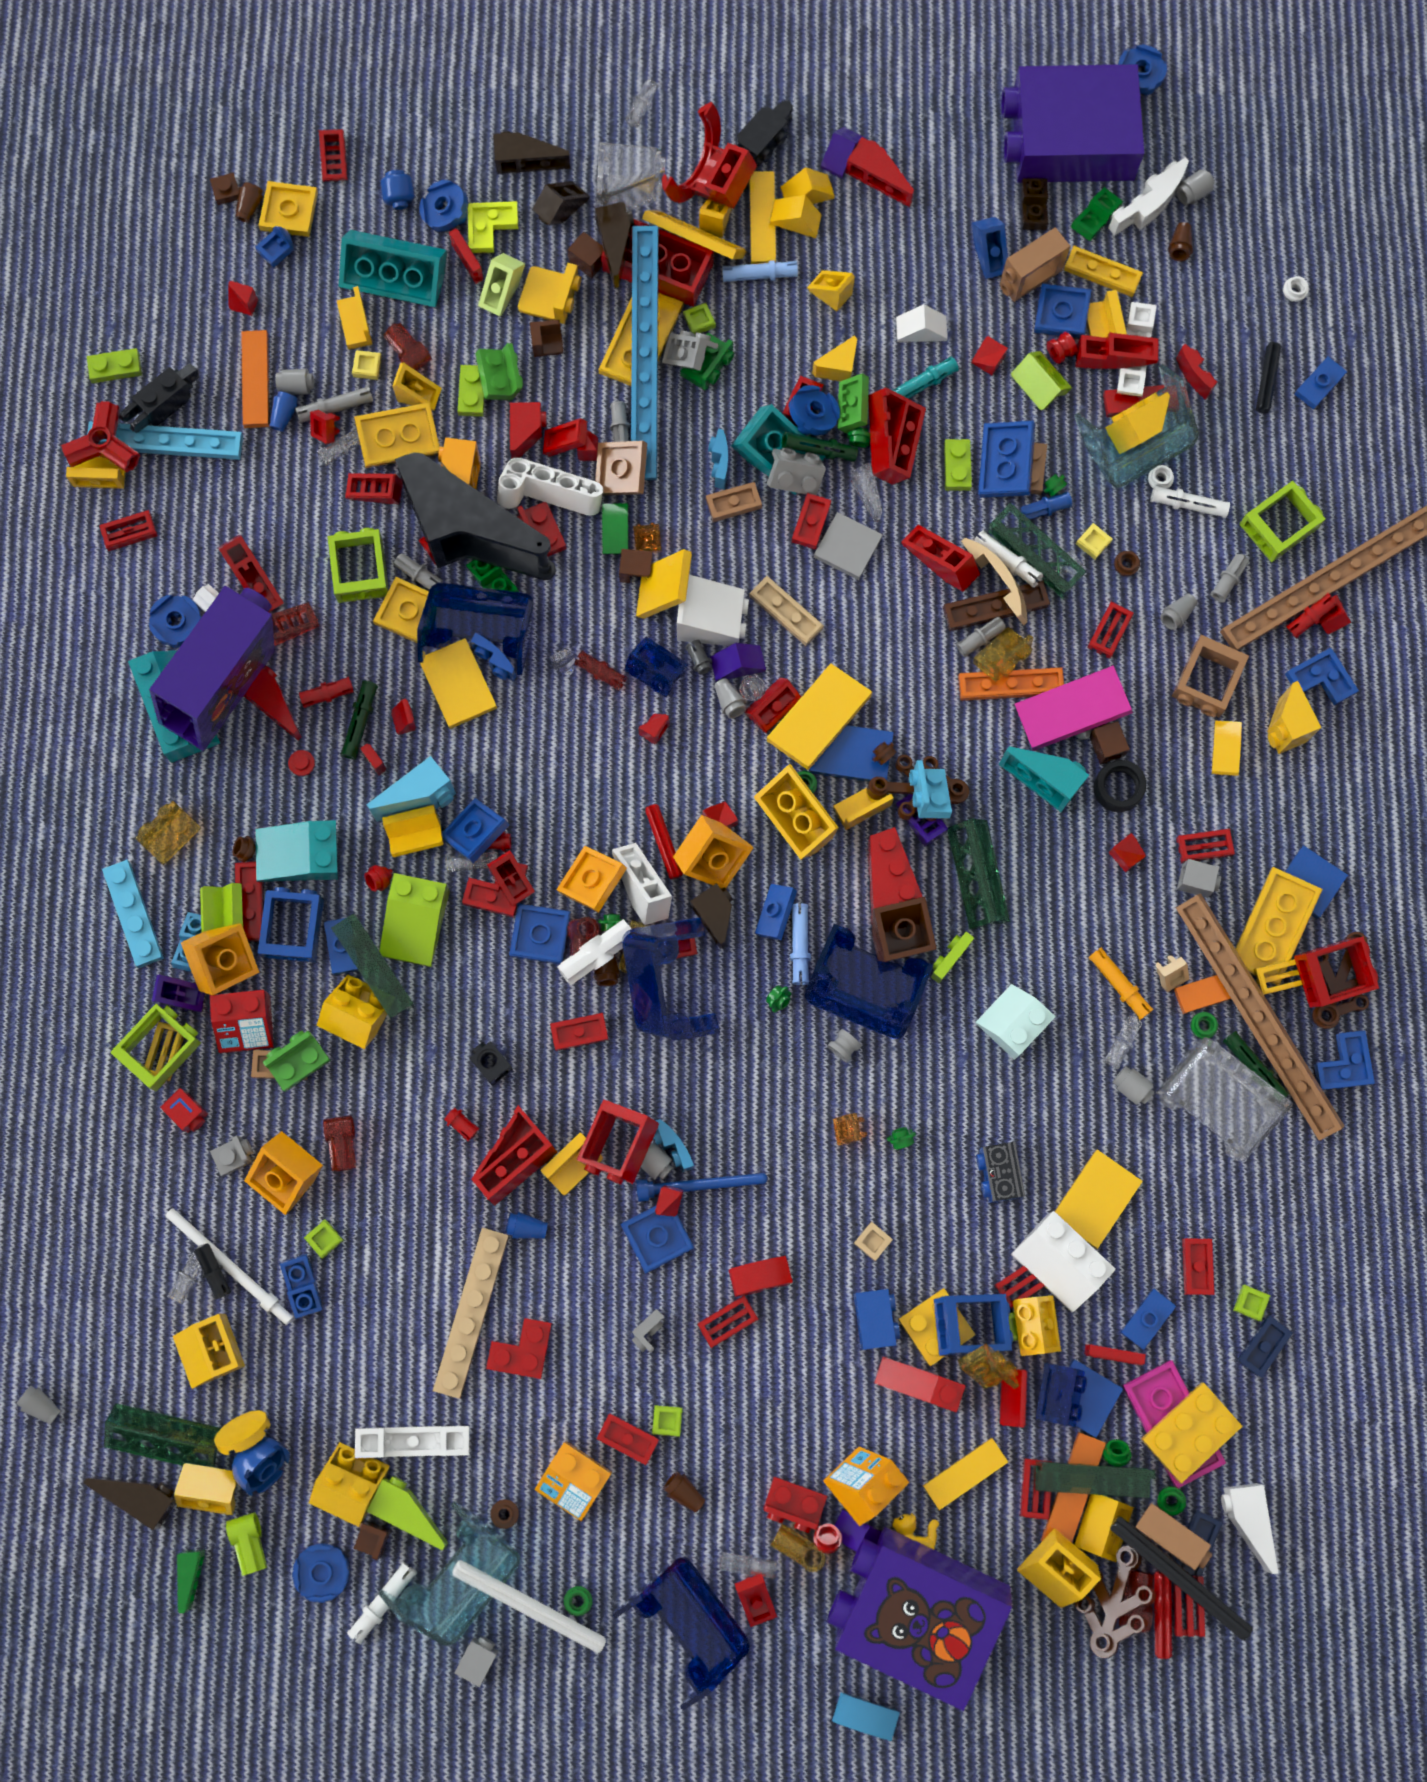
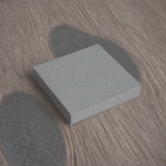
M837 512L813 558L859 580L879 545L883 534Z

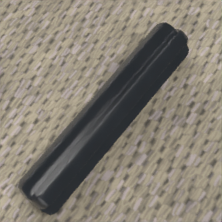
M1269 342L1266 347L1256 404V411L1260 413H1268L1271 409L1281 352L1280 343Z

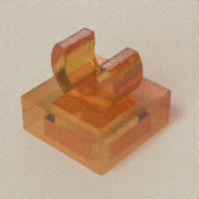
M637 524V526H633L635 550L661 551L659 524Z
M857 1113L833 1119L838 1146L860 1141L863 1137L867 1136V1132H860L859 1123L864 1122L863 1117H857Z

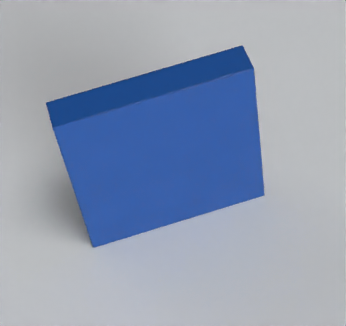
M1042 284L1034 333L1060 336V334L1068 332L1073 338H1080L1081 335H1085L1092 289Z
M474 798L442 832L443 841L474 863L508 828L509 823L478 799Z
M1304 845L1299 849L1285 870L1286 873L1323 889L1311 914L1317 919L1321 917L1348 876Z
M518 904L509 956L553 964L563 962L571 911Z
M656 1206L621 1223L645 1274L694 1249L678 1214L676 1216L657 1215L655 1212Z
M1073 1359L1046 1408L1096 1438L1123 1388Z

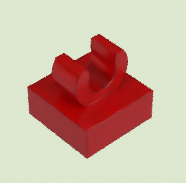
M320 410L311 411V436L325 444L335 442L334 435L340 433V429L334 426V421L340 420V417L333 413L326 414Z

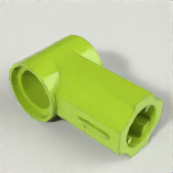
M253 1512L226 1521L228 1539L230 1544L235 1547L242 1576L267 1568L260 1540L262 1536L261 1525L257 1514Z

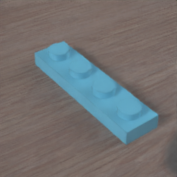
M125 860L103 868L102 871L136 967L141 968L164 959L130 861Z

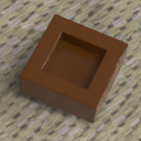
M234 172L210 178L217 205L238 200L239 188Z

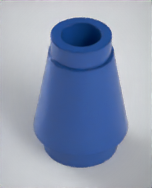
M278 391L277 396L273 398L269 427L284 432L285 427L296 411L295 408L298 407L296 404L298 398L286 392Z
M517 1211L516 1214H509L506 1235H511L512 1239H545L548 1223Z

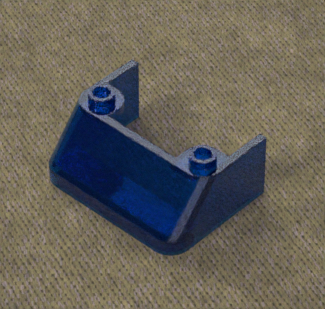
M449 583L434 584L429 590L417 628L418 662L423 663L428 647L440 649L450 644L452 636L472 639L474 634L477 633L489 641L503 643V653L511 658H517V675L522 676L529 648L533 598L526 593Z
M701 917L628 930L623 935L622 947L635 1024L640 1031L673 1040L720 1033L716 1013L689 1018L683 1013L667 1014L659 965L671 963L678 957V940L705 936Z
M683 1557L676 1559L612 1614L616 1619L632 1607L643 1618H651L658 1613L692 1660L685 1667V1677L694 1691L679 1706L682 1711L712 1693L750 1650V1643L746 1634L692 1562Z

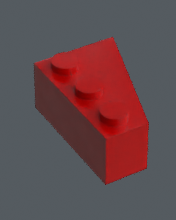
M885 387L868 395L872 475L893 485L909 479L911 476L926 408Z
M895 827L871 835L867 843L871 925L873 908L923 897Z
M519 1105L514 1110V1115L506 1128L504 1127L499 1134L500 1137L492 1150H489L471 1179L494 1206L558 1153Z

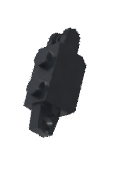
M782 100L773 110L770 107H762L737 135V146L749 150L757 164L756 169L762 162L766 163L772 156L776 146H781L787 139V127L792 120L791 113L793 112L791 101Z
M191 363L180 370H173L171 367L167 368L131 397L132 403L119 413V419L126 423L139 414L130 424V429L135 433L141 431V429H144L149 424L151 426L160 425L189 401L191 397L189 390L199 378L198 370Z

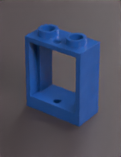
M275 887L274 891L266 890L258 954L265 959L316 963L324 904L322 897L317 895L316 891L306 889L301 890V893H292L290 889ZM275 901L311 904L306 947L269 944Z
M1006 1294L943 1296L933 1299L939 1356L997 1354L1012 1351L1013 1334L1009 1327L1010 1306L1006 1300ZM991 1303L995 1344L960 1346L956 1305Z

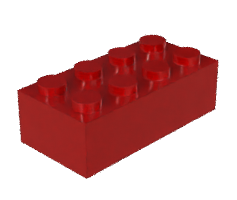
M634 219V226H651ZM632 226L631 240L621 279L631 283ZM659 229L658 293L694 307L713 267L714 251ZM603 251L601 255L602 271L610 274Z

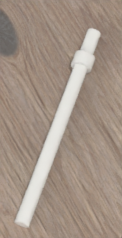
M174 1208L167 1212L165 1217L196 1245L200 1246L206 1243L210 1245L218 1264L222 1265L226 1272L261 1302L260 1306L266 1312H272L285 1325H288L294 1317L279 1304L280 1300L272 1293L268 1294Z

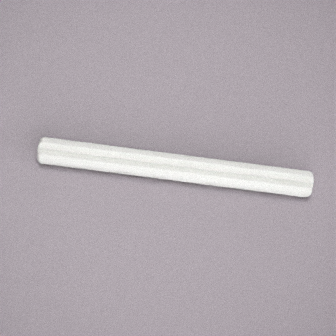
M462 1560L455 1564L452 1574L463 1582L596 1653H600L605 1646L606 1640L604 1636Z

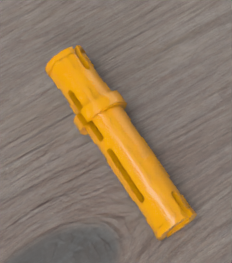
M1102 947L1088 957L1121 996L1119 999L1129 1005L1139 1017V1020L1154 1010L1138 992L1139 988L1137 985L1133 986Z

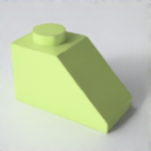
M504 253L491 259L478 306L501 316L519 286L525 263Z

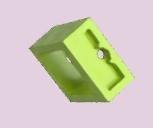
M1292 480L1248 512L1239 525L1272 563L1319 529L1325 521V517L1321 509L1317 505H1313L1308 499L1305 490L1301 486H1297ZM1286 496L1309 524L1282 543L1259 515Z
M363 528L360 532L353 533L340 531L334 535L327 536L333 589L338 603L385 597L389 588L383 539L379 529ZM374 544L378 578L341 583L337 548Z
M155 1004L110 1052L148 1088L156 1092L201 1044L196 1038L199 1033L187 1022L184 1026L176 1020L179 1015L168 1005L162 1008L158 1004ZM163 1018L188 1041L155 1076L130 1052Z

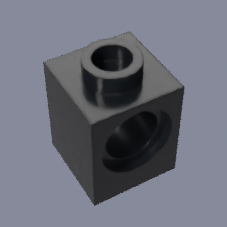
M491 1041L487 1044L482 1042L471 1052L473 1056L469 1059L491 1086H494L513 1070L512 1066ZM488 1055H493L497 1058L496 1065L492 1068L483 1067V1060Z

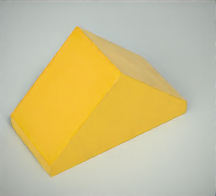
M807 167L781 186L783 198L806 195L812 204L835 199L828 174Z
M806 195L775 199L769 224L816 239L822 214Z
M707 199L699 211V228L723 238L732 208Z
M822 270L807 289L832 309L838 311L853 293L855 276L853 273Z
M855 335L813 362L812 374L814 377L835 381L851 378L857 345Z
M404 362L400 363L392 385L397 402L411 406L430 402L431 411L435 410L442 389Z

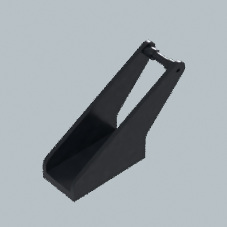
M415 452L395 459L404 489L437 568L470 558L540 580H550L555 576V565L547 558L551 545L546 536L424 454Z

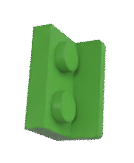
M507 343L502 350L478 349L475 355L484 398L488 400H513L523 385V380L519 375L517 366L518 357L514 352L513 344Z
M863 373L839 382L838 405L840 416L837 422L838 429L846 434L855 428L868 424L869 377Z
M310 1031L296 1033L289 1039L290 1043L282 1049L281 1047L273 1049L266 1055L267 1059L263 1061L265 1067L269 1069L284 1092L331 1061Z

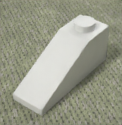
M633 843L612 849L614 860L623 863L627 867L621 878L632 907L643 924L647 925L668 919L672 895L638 845Z
M1256 1483L1223 1487L1225 1495H1221V1502L1224 1512L1228 1513L1229 1519L1263 1569L1268 1573L1278 1574L1264 1485Z

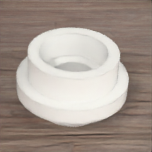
M1299 276L1288 279L1283 286L1284 296L1293 302L1303 300L1309 291L1307 281Z
M1165 465L1155 466L1148 474V482L1152 488L1158 486L1168 489L1174 481L1172 470ZM1157 476L1163 477V478H1164V482H1161V481L1157 480L1156 477H1157Z

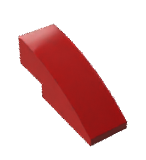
M1109 332L1106 338L1081 335L1077 343L1076 367L1118 369L1145 366L1158 362V338Z

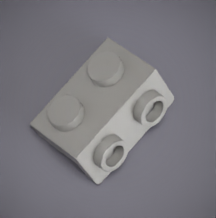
M782 448V450L773 449L772 456L775 460L767 481L768 486L796 493L817 495L826 470L820 457L813 453H796L789 448Z

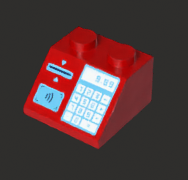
M265 990L210 995L211 1023L220 1054L274 1048L271 997Z

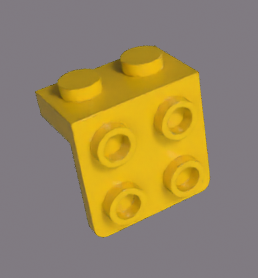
M567 263L564 274L536 266L531 267L518 303L519 312L547 320L559 319L560 323L565 324L568 313L571 314L573 310L575 291L579 290L581 284V276H578L577 265Z

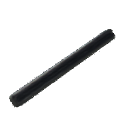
M1118 1516L1114 1519L1110 1526L1111 1531L1238 1638L1246 1640L1250 1637L1253 1627L1124 1518Z

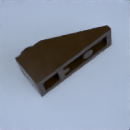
M504 131L493 134L497 174L571 169L569 151L519 132Z
M624 201L595 208L596 224L614 288L620 286L631 240V226H634L632 211H627Z
M89 1477L83 1482V1484L151 1530L159 1529L176 1504L173 1494L175 1490L164 1482L157 1484L154 1482L104 1477Z

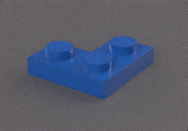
M1332 648L1323 651L1285 673L1290 684L1298 681L1304 693L1321 685L1334 706L1359 691Z
M1365 1030L1336 1034L1340 1060L1314 1064L1316 1080L1322 1090L1375 1084Z

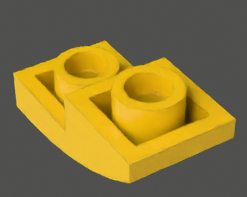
M1215 720L1212 774L1239 775L1242 722Z

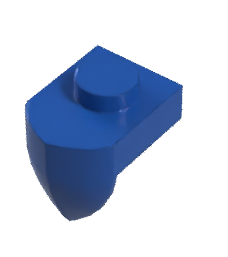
M274 226L273 231L257 244L255 249L274 268L294 250V244L290 233L285 228Z

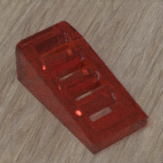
M309 602L272 614L273 626L276 625L279 632L274 633L275 646L320 626ZM301 613H306L309 620L308 623H304L300 615ZM292 617H296L299 623L298 626L294 627L291 620ZM286 621L289 629L284 630L281 622Z

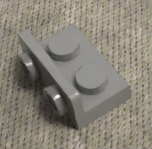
M681 330L680 334L670 333L662 363L700 371L705 358L706 348L717 349L718 344L710 341L711 336L696 333L695 335Z

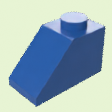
M997 217L972 222L974 247L984 277L988 279L1002 275L1006 259L1008 258L1005 224Z

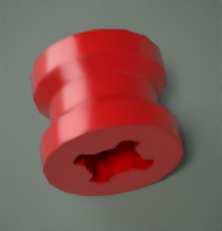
M1068 332L1060 334L1056 340L1051 339L1047 342L1048 353L1057 364L1064 362L1065 357H1072L1078 352L1076 342Z

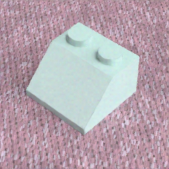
M1011 984L975 1023L1015 1060L1056 1016L1035 997Z

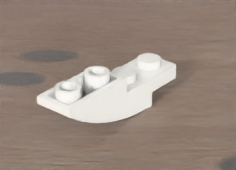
M1185 157L1179 162L1174 161L1165 168L1164 172L1159 175L1153 174L1145 182L1143 193L1138 195L1126 208L1120 207L1112 214V220L1108 228L1115 236L1133 223L1139 230L1151 223L1165 209L1175 195L1189 160Z

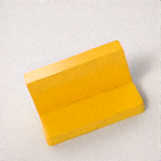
M358 286L353 287L354 297L336 300L348 350L373 345Z
M1117 290L1107 291L1104 301L1089 303L1087 316L1089 336L1106 338L1109 332L1127 334Z
M96 457L77 466L67 467L66 478L73 487L124 489L126 472L108 459Z
M875 784L878 788H883L880 784ZM867 788L837 803L833 806V809L845 830H848L890 807L894 797L892 794H889L880 800H874L869 797Z
M434 805L382 817L383 826L389 838L392 857L444 844L441 822Z
M581 1132L540 1170L564 1196L589 1174V1172L584 1170L585 1164L577 1160L586 1139ZM601 1154L597 1162H601L603 1160Z
M185 1463L174 1493L177 1507L233 1516L236 1506L234 1493L237 1482L233 1477L232 1470Z
M1091 1492L1075 1546L1102 1558L1117 1562V1552L1121 1548L1123 1540L1111 1531L1110 1526L1118 1516L1124 1518L1129 1523L1134 1507Z

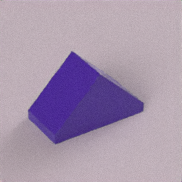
M845 127L835 131L820 168L842 179L846 173L847 159L863 136Z
M734 643L710 656V659L713 661L712 669L715 682L724 678L733 679L766 671L761 646Z
M159 974L156 976L152 1002L162 1008L168 1005L171 1009L202 1012L205 993L198 990L196 983Z
M842 1509L834 1524L842 1534V1543L856 1552L863 1538L876 1544L882 1532L868 1523L859 1526L844 1509Z

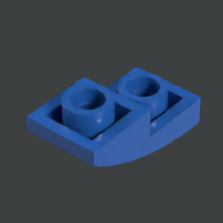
M475 633L470 641L474 653L485 660L490 658L489 665L496 677L502 680L508 678L514 681L516 678L515 670L507 657L493 643Z
M308 1254L280 1262V1268L288 1289L287 1295L295 1319L321 1311L323 1309Z

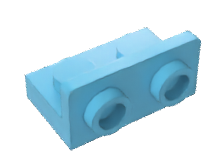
M917 760L914 770H910L909 783L911 786H914L913 806L917 807L918 817L950 818L952 808L945 769H924L923 760Z

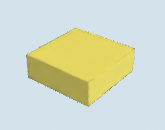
M356 350L352 369L353 377L378 380L382 360L381 353Z
M1093 523L1077 540L1076 545L1096 560L1113 539Z

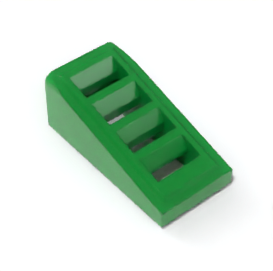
M205 1550L183 1551L177 1555L179 1614L186 1613L192 1608L205 1557Z

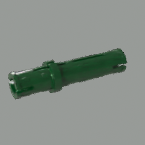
M787 431L782 436L781 445L783 448L823 455L826 459L833 460L838 458L855 462L858 455L857 446L838 443L836 439H829L828 441ZM800 442L815 444V447L802 445ZM824 447L839 449L840 452L826 450Z
M363 680L361 683L357 702H353L352 708L354 712L342 751L340 752L342 757L351 760L357 759L369 714H372L374 710L372 704L378 689L377 684Z
M1234 1031L1223 1040V1043L1229 1047L1256 1079L1255 1084L1258 1087L1261 1085L1275 1104H1278L1290 1094L1273 1076L1275 1074L1273 1070L1267 1069L1253 1050L1239 1036L1237 1031Z

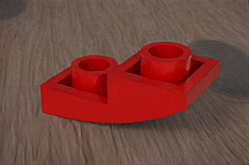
M1184 344L1176 360L1186 380L1206 400L1213 392L1217 381L1210 372L1200 368L1204 361L1200 353L1196 349Z
M786 1256L761 1260L728 1270L735 1297L760 1293L765 1289L787 1286L793 1283Z

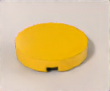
M261 1410L250 1411L232 1419L215 1436L214 1442L218 1451L224 1455H229V1451L232 1450L238 1453L251 1448L263 1439L266 1434L264 1430L269 1429L271 1426L266 1413Z

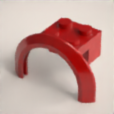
M709 102L699 108L697 112L704 125L705 140L702 155L695 171L681 185H677L671 176L668 179L667 175L664 174L662 177L663 190L668 198L676 203L685 202L696 194L734 209L757 164L749 150L727 143L724 149L719 148L721 136L720 116L713 102Z

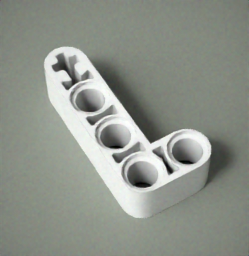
M513 458L507 463L499 478L497 502L503 508L512 509L520 504L523 496H528L592 516L600 512L603 487L600 483L523 458Z

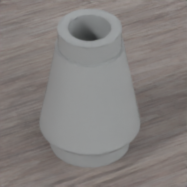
M1187 593L1165 607L1160 616L1162 623L1171 630L1181 628L1197 605L1196 598Z
M724 678L715 683L714 687L722 713L730 719L742 715L746 711V701L729 680Z
M30 1386L16 1403L21 1407L20 1411L43 1422H47L49 1425L52 1424L61 1412L39 1387L36 1389Z

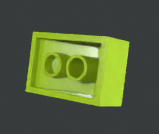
M394 873L387 900L379 951L380 957L432 967L450 893L447 884Z

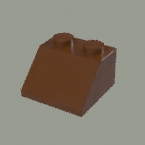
M925 897L872 909V937L878 961L886 962L937 949Z

